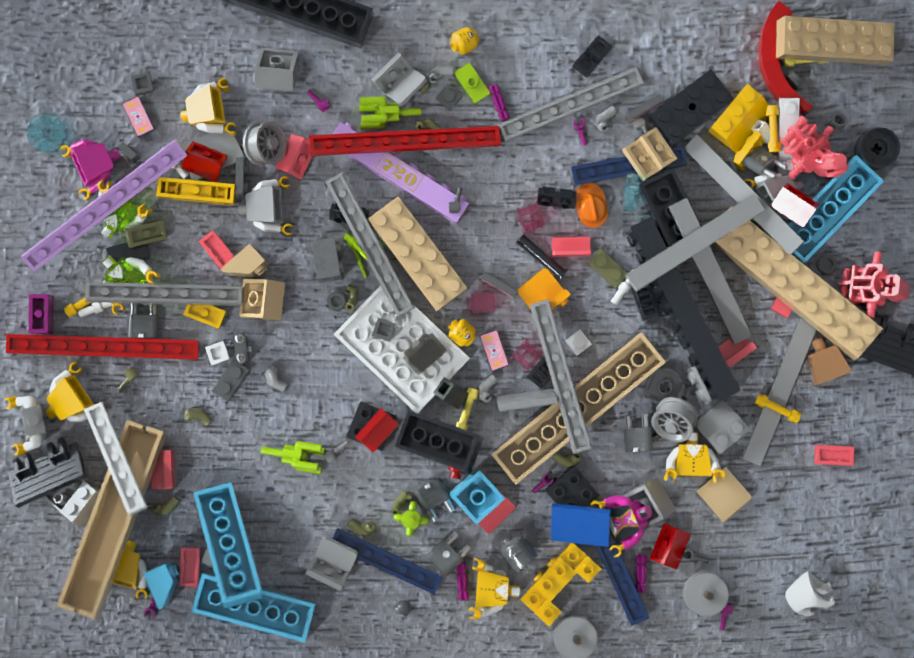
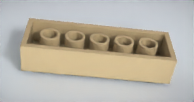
M784 16L777 20L776 59L886 65L894 61V23Z
M399 196L368 218L370 225L436 312H439L467 291L466 285Z

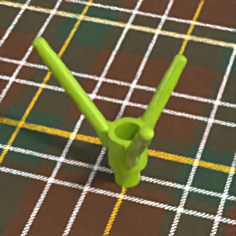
M346 233L343 238L354 252L364 278H367L359 253L364 259H367L368 256L360 248L355 237L350 233Z

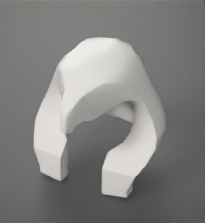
M810 571L800 576L787 589L785 594L790 607L797 614L807 617L814 615V611L810 609L811 607L828 608L835 604L833 596L823 599L817 594V592L827 594L833 591L830 582L823 583Z

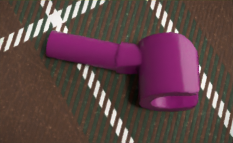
M311 90L307 91V94L314 100L321 112L330 109L326 99L320 101Z
M581 118L582 125L577 126L574 120L573 127L580 134L582 145L584 146L587 145L584 135L585 120Z
M552 471L544 474L542 481L532 489L534 494L543 486L550 485L556 481L557 477L553 480L548 478Z
M153 596L149 607L144 611V617L147 616L148 610L152 611V619L157 614L156 602Z
M727 603L721 611L719 630L724 631L727 619L726 614H733L731 603Z

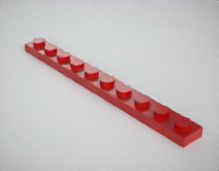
M499 126L309 135L310 156L500 147L501 145Z
M6 334L5 353L199 360V340Z

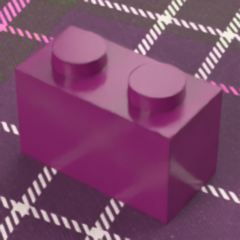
M29 294L28 333L53 334L54 296L49 294Z

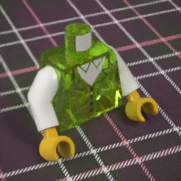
M104 179L98 183V197L112 187L111 181L107 186L103 183ZM127 201L102 220L106 225L100 233L109 239L116 229L125 234L124 228L143 224L147 215L152 213L153 210L150 208L146 211V203L138 207L132 202Z
M108 255L101 262L108 269L104 274L103 282L145 283L148 281L149 283H156L152 279L153 275L160 278V274L153 272L152 268L142 259L126 258L123 256L116 262ZM110 303L114 314L119 316L117 313L119 307H121L122 311H126L123 305Z

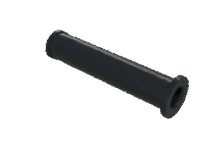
M524 234L516 242V244L558 278L557 281L568 271V269L565 270Z

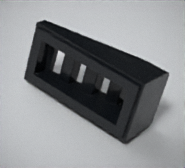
M650 283L645 286L647 287L646 291L639 293L631 285L641 322L661 316ZM649 294V298L639 299V296ZM651 301V305L642 307V303ZM653 308L654 312L648 314L644 313L648 309Z
M545 356L541 358L527 375L541 389L551 378L550 373L547 375L540 369V366H542L549 372L548 366L545 363ZM535 372L539 373L545 379L543 381L539 379L536 375H534Z

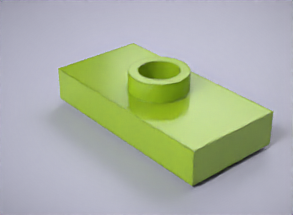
M470 62L454 72L455 77L474 105L490 95L489 90Z

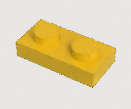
M755 130L752 135L748 136L743 148L734 156L733 162L736 168L742 172L746 169L742 164L744 158L757 147H762L765 143L762 134Z
M187 305L183 315L220 329L227 312L212 305Z

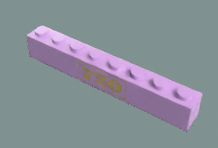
M340 122L333 134L357 132L354 131L356 128L351 124ZM389 152L345 154L456 225L469 207L468 199L461 195L460 211L458 213H449V202H455L456 197L455 194L450 192L452 189L443 183L439 185L434 182L436 179L428 173L423 175L414 164L410 163L408 165L404 163L403 158L396 153L393 155Z

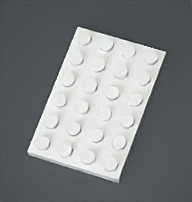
M381 285L334 333L352 353L415 413H419L436 395L433 392L444 377L450 380L470 359L416 306L409 312L397 317ZM378 317L396 323L390 342L372 336Z

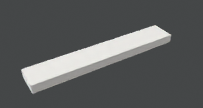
M103 402L84 409L128 515L130 516L148 508Z

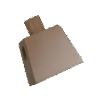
M823 337L812 341L816 352L807 355L814 386L852 372L836 345L827 348Z

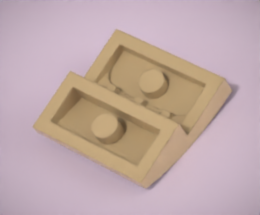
M656 127L622 149L642 181H645L677 160V157Z
M726 467L722 469L725 473L724 482L721 477H716L717 481L714 483L712 478L696 491L723 523L753 499Z

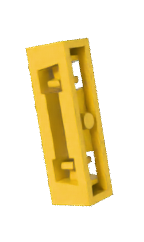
M158 178L156 196L160 199L236 206L235 184Z

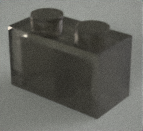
M425 333L418 340L420 343L415 348L410 346L404 352L405 356L403 359L418 376L447 352V349L433 333L430 335Z

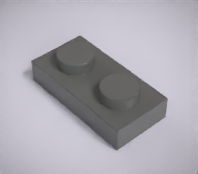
M236 157L235 195L237 200H245V193H249V184L246 182V176H249V164H246L244 157Z
M233 359L212 392L229 402L250 370Z

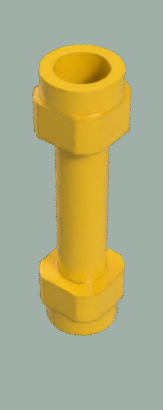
M778 105L767 106L766 116H769L770 125L769 152H781L782 148L781 142H778L777 116L780 115Z
M85 297L75 304L67 305L64 311L71 318L78 314V310L91 302H86Z
M761 393L758 394L755 404L763 408L766 406L788 417V421L798 423L802 415L798 410L794 408L789 410L769 400V396Z

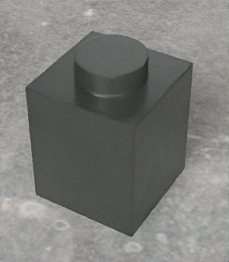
M446 377L442 379L433 392L456 409H459L469 394Z

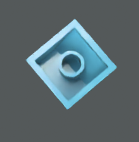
M478 467L449 492L453 500L476 525L505 499Z
M172 561L144 573L159 610L170 604L179 581V569L176 564L173 565Z

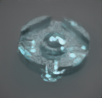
M41 114L29 122L27 140L38 151L43 153L54 152L63 145L67 138L64 124L53 115ZM44 129L47 131L51 130L48 138L42 137Z
M627 173L623 195L625 201H623V211L635 212V198L639 191L638 175L633 173Z

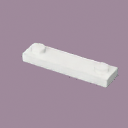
M779 98L778 142H781V139L788 134L787 130L789 127L794 126L799 120L800 98ZM781 143V152H777V156L780 161L788 165V168L784 171L777 167V173L789 175L794 167L791 163L793 157L791 154L784 153L783 150L786 146Z

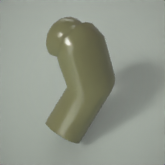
M349 284L345 293L350 295L345 305V309L353 311L358 302V289L356 286L353 287Z
M189 408L183 415L187 422L200 420L205 427L213 422L201 408Z
M172 496L167 503H153L151 511L158 516L169 515L181 501Z

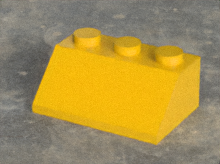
M747 84L708 132L736 154L743 148L748 136L754 133L751 128L758 120L765 122L769 118V116H766L769 104L760 93Z

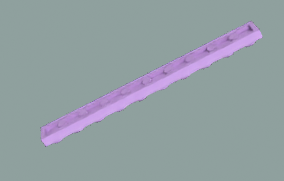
M174 139L21 255V258L35 272L187 156L186 152Z

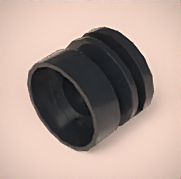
M877 127L865 132L857 139L854 145V156L857 155L872 170H879L896 161L900 154L901 145L893 131ZM875 147L879 152L875 154L874 151H871V148Z

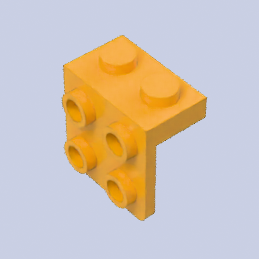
M546 268L538 272L517 290L518 295L529 308L530 304L549 299L553 314L555 313L553 310L557 306L562 308L569 302L568 297L571 295L567 289L564 290Z

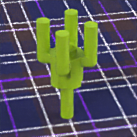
M383 96L360 97L359 112L375 111V115H361L360 130L384 129L387 126V122H399V116L421 115V107L399 108L397 103H387L386 97Z
M297 441L295 446L285 444L283 450L261 447V454L282 457V463L291 464L297 471L320 475L322 473V467H319V464L306 462L308 453L325 456L326 448H322L321 444Z
M412 501L409 504V510L405 511L404 514L396 513L394 515V519L402 522L406 528V535L408 537L414 534V529L420 524L426 525L429 523V517L421 516L417 511L418 504L416 501Z

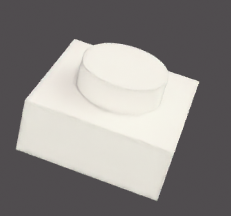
M581 329L565 340L576 356L592 345Z
M224 341L205 347L212 366L230 360Z

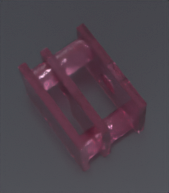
M535 202L534 205L529 204L528 207L516 209V215L523 234L531 230L536 231L540 227L541 229L544 228L545 223L538 202ZM533 212H536V215H537V218H538V221H536V222H535V219H534V213H533ZM529 214L532 223L525 225L522 216Z
M527 338L510 357V359L515 358L517 360L516 364L521 363L526 368V372L543 353L542 351L539 353L532 347L533 344L529 345ZM521 348L526 350L522 355L519 353ZM527 352L535 358L532 362H529L524 357Z

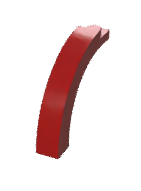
M778 1L767 16L761 30L758 45L759 67L766 87L778 104L779 98H800L799 115L805 116L813 106L798 95L788 84L781 71L779 59H776L777 20L793 14V11L781 1Z

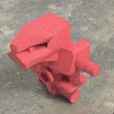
M800 116L797 123L789 127L787 130L788 134L781 139V143L786 146L783 150L784 153L791 154L793 157L791 163L794 167L788 176L794 180L801 172L811 173L814 171L817 176L838 177L845 173L849 168V165L846 164L847 157L842 153H833L830 150L831 144L828 139L834 129L828 126L824 132L818 135L815 131L817 125L807 124L808 120Z
M874 252L872 264H867L865 268H860L857 265H853L852 270L843 268L842 281L839 282L840 294L855 306H858L859 303H866L867 316L871 319L875 317L877 306H883L886 299L898 303L901 300L909 299V284L898 275H888V269L882 265L881 252Z

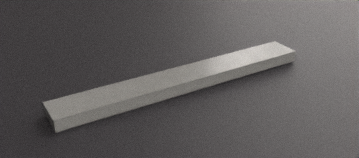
M635 67L504 121L497 126H499V131L506 143L641 87L645 83L638 67Z
M698 135L684 147L738 203H741L753 194L756 195L765 210L753 219L790 256L804 243Z
M341 172L325 181L360 248L368 256L367 261L397 317L414 309L408 294L343 173Z
M753 194L625 276L637 292L762 213L765 209L756 195Z
M687 198L669 206L683 238L701 228ZM710 246L692 257L733 344H737L752 335Z
M86 282L85 301L94 303L242 306L243 286Z
M549 299L530 304L572 452L576 454L592 449Z
M801 317L798 320L768 393L769 400L783 407L787 403L816 332V329ZM766 406L762 408L742 459L761 466L782 414Z

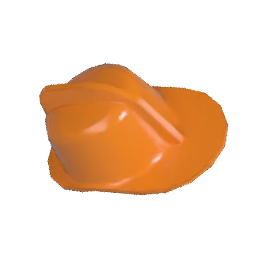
M597 184L581 185L576 191L575 202L579 219L585 226L597 228L603 225L608 217L605 194Z

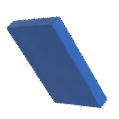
M553 503L551 541L609 547L611 509Z

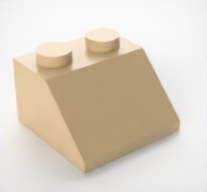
M249 243L221 270L227 276L256 277L258 275L260 277L268 270L266 267L269 264Z
M243 279L242 306H240L239 317L281 321L285 283L268 279Z

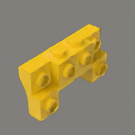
M570 543L557 558L553 556L546 564L548 568L544 572L540 571L533 578L535 582L520 597V600L548 626L562 613L551 601L574 575L578 573L589 583L601 570L574 543Z

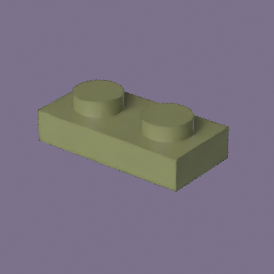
M161 219L124 228L128 247L130 248L167 239L164 222Z
M601 249L587 262L591 268L614 288L628 274Z

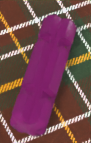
M498 84L491 85L489 91L493 95L492 99L496 111L499 112L500 121L508 120L510 116L508 110H506L507 107L502 93H500V87Z
M638 554L636 556V563H638L636 565V589L639 593L646 592L645 582L647 581V566H645L647 555Z
M464 562L456 568V572H458L459 601L469 600L467 573H465L467 568Z

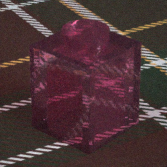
M494 292L471 294V299H467L468 311L472 310V315L495 313L496 311Z

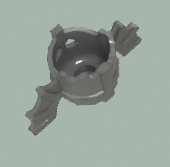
M534 520L529 521L523 527L526 539L524 536L512 537L511 534L507 535L501 541L503 546L500 555L503 559L493 554L484 561V564L490 566L493 572L500 570L508 574L510 568L513 571L520 572L521 568H525L527 563H532L538 555L533 548L540 545L537 541V535L540 531L536 529Z

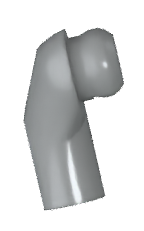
M435 66L428 73L427 79L430 83L435 84L443 76H453L454 67Z
M613 106L598 114L596 128L599 132L605 133L608 131L609 119L617 114Z
M269 366L265 370L268 384L285 392L288 384L278 379V369L275 366Z
M493 374L479 385V398L483 402L491 400V387L498 382Z

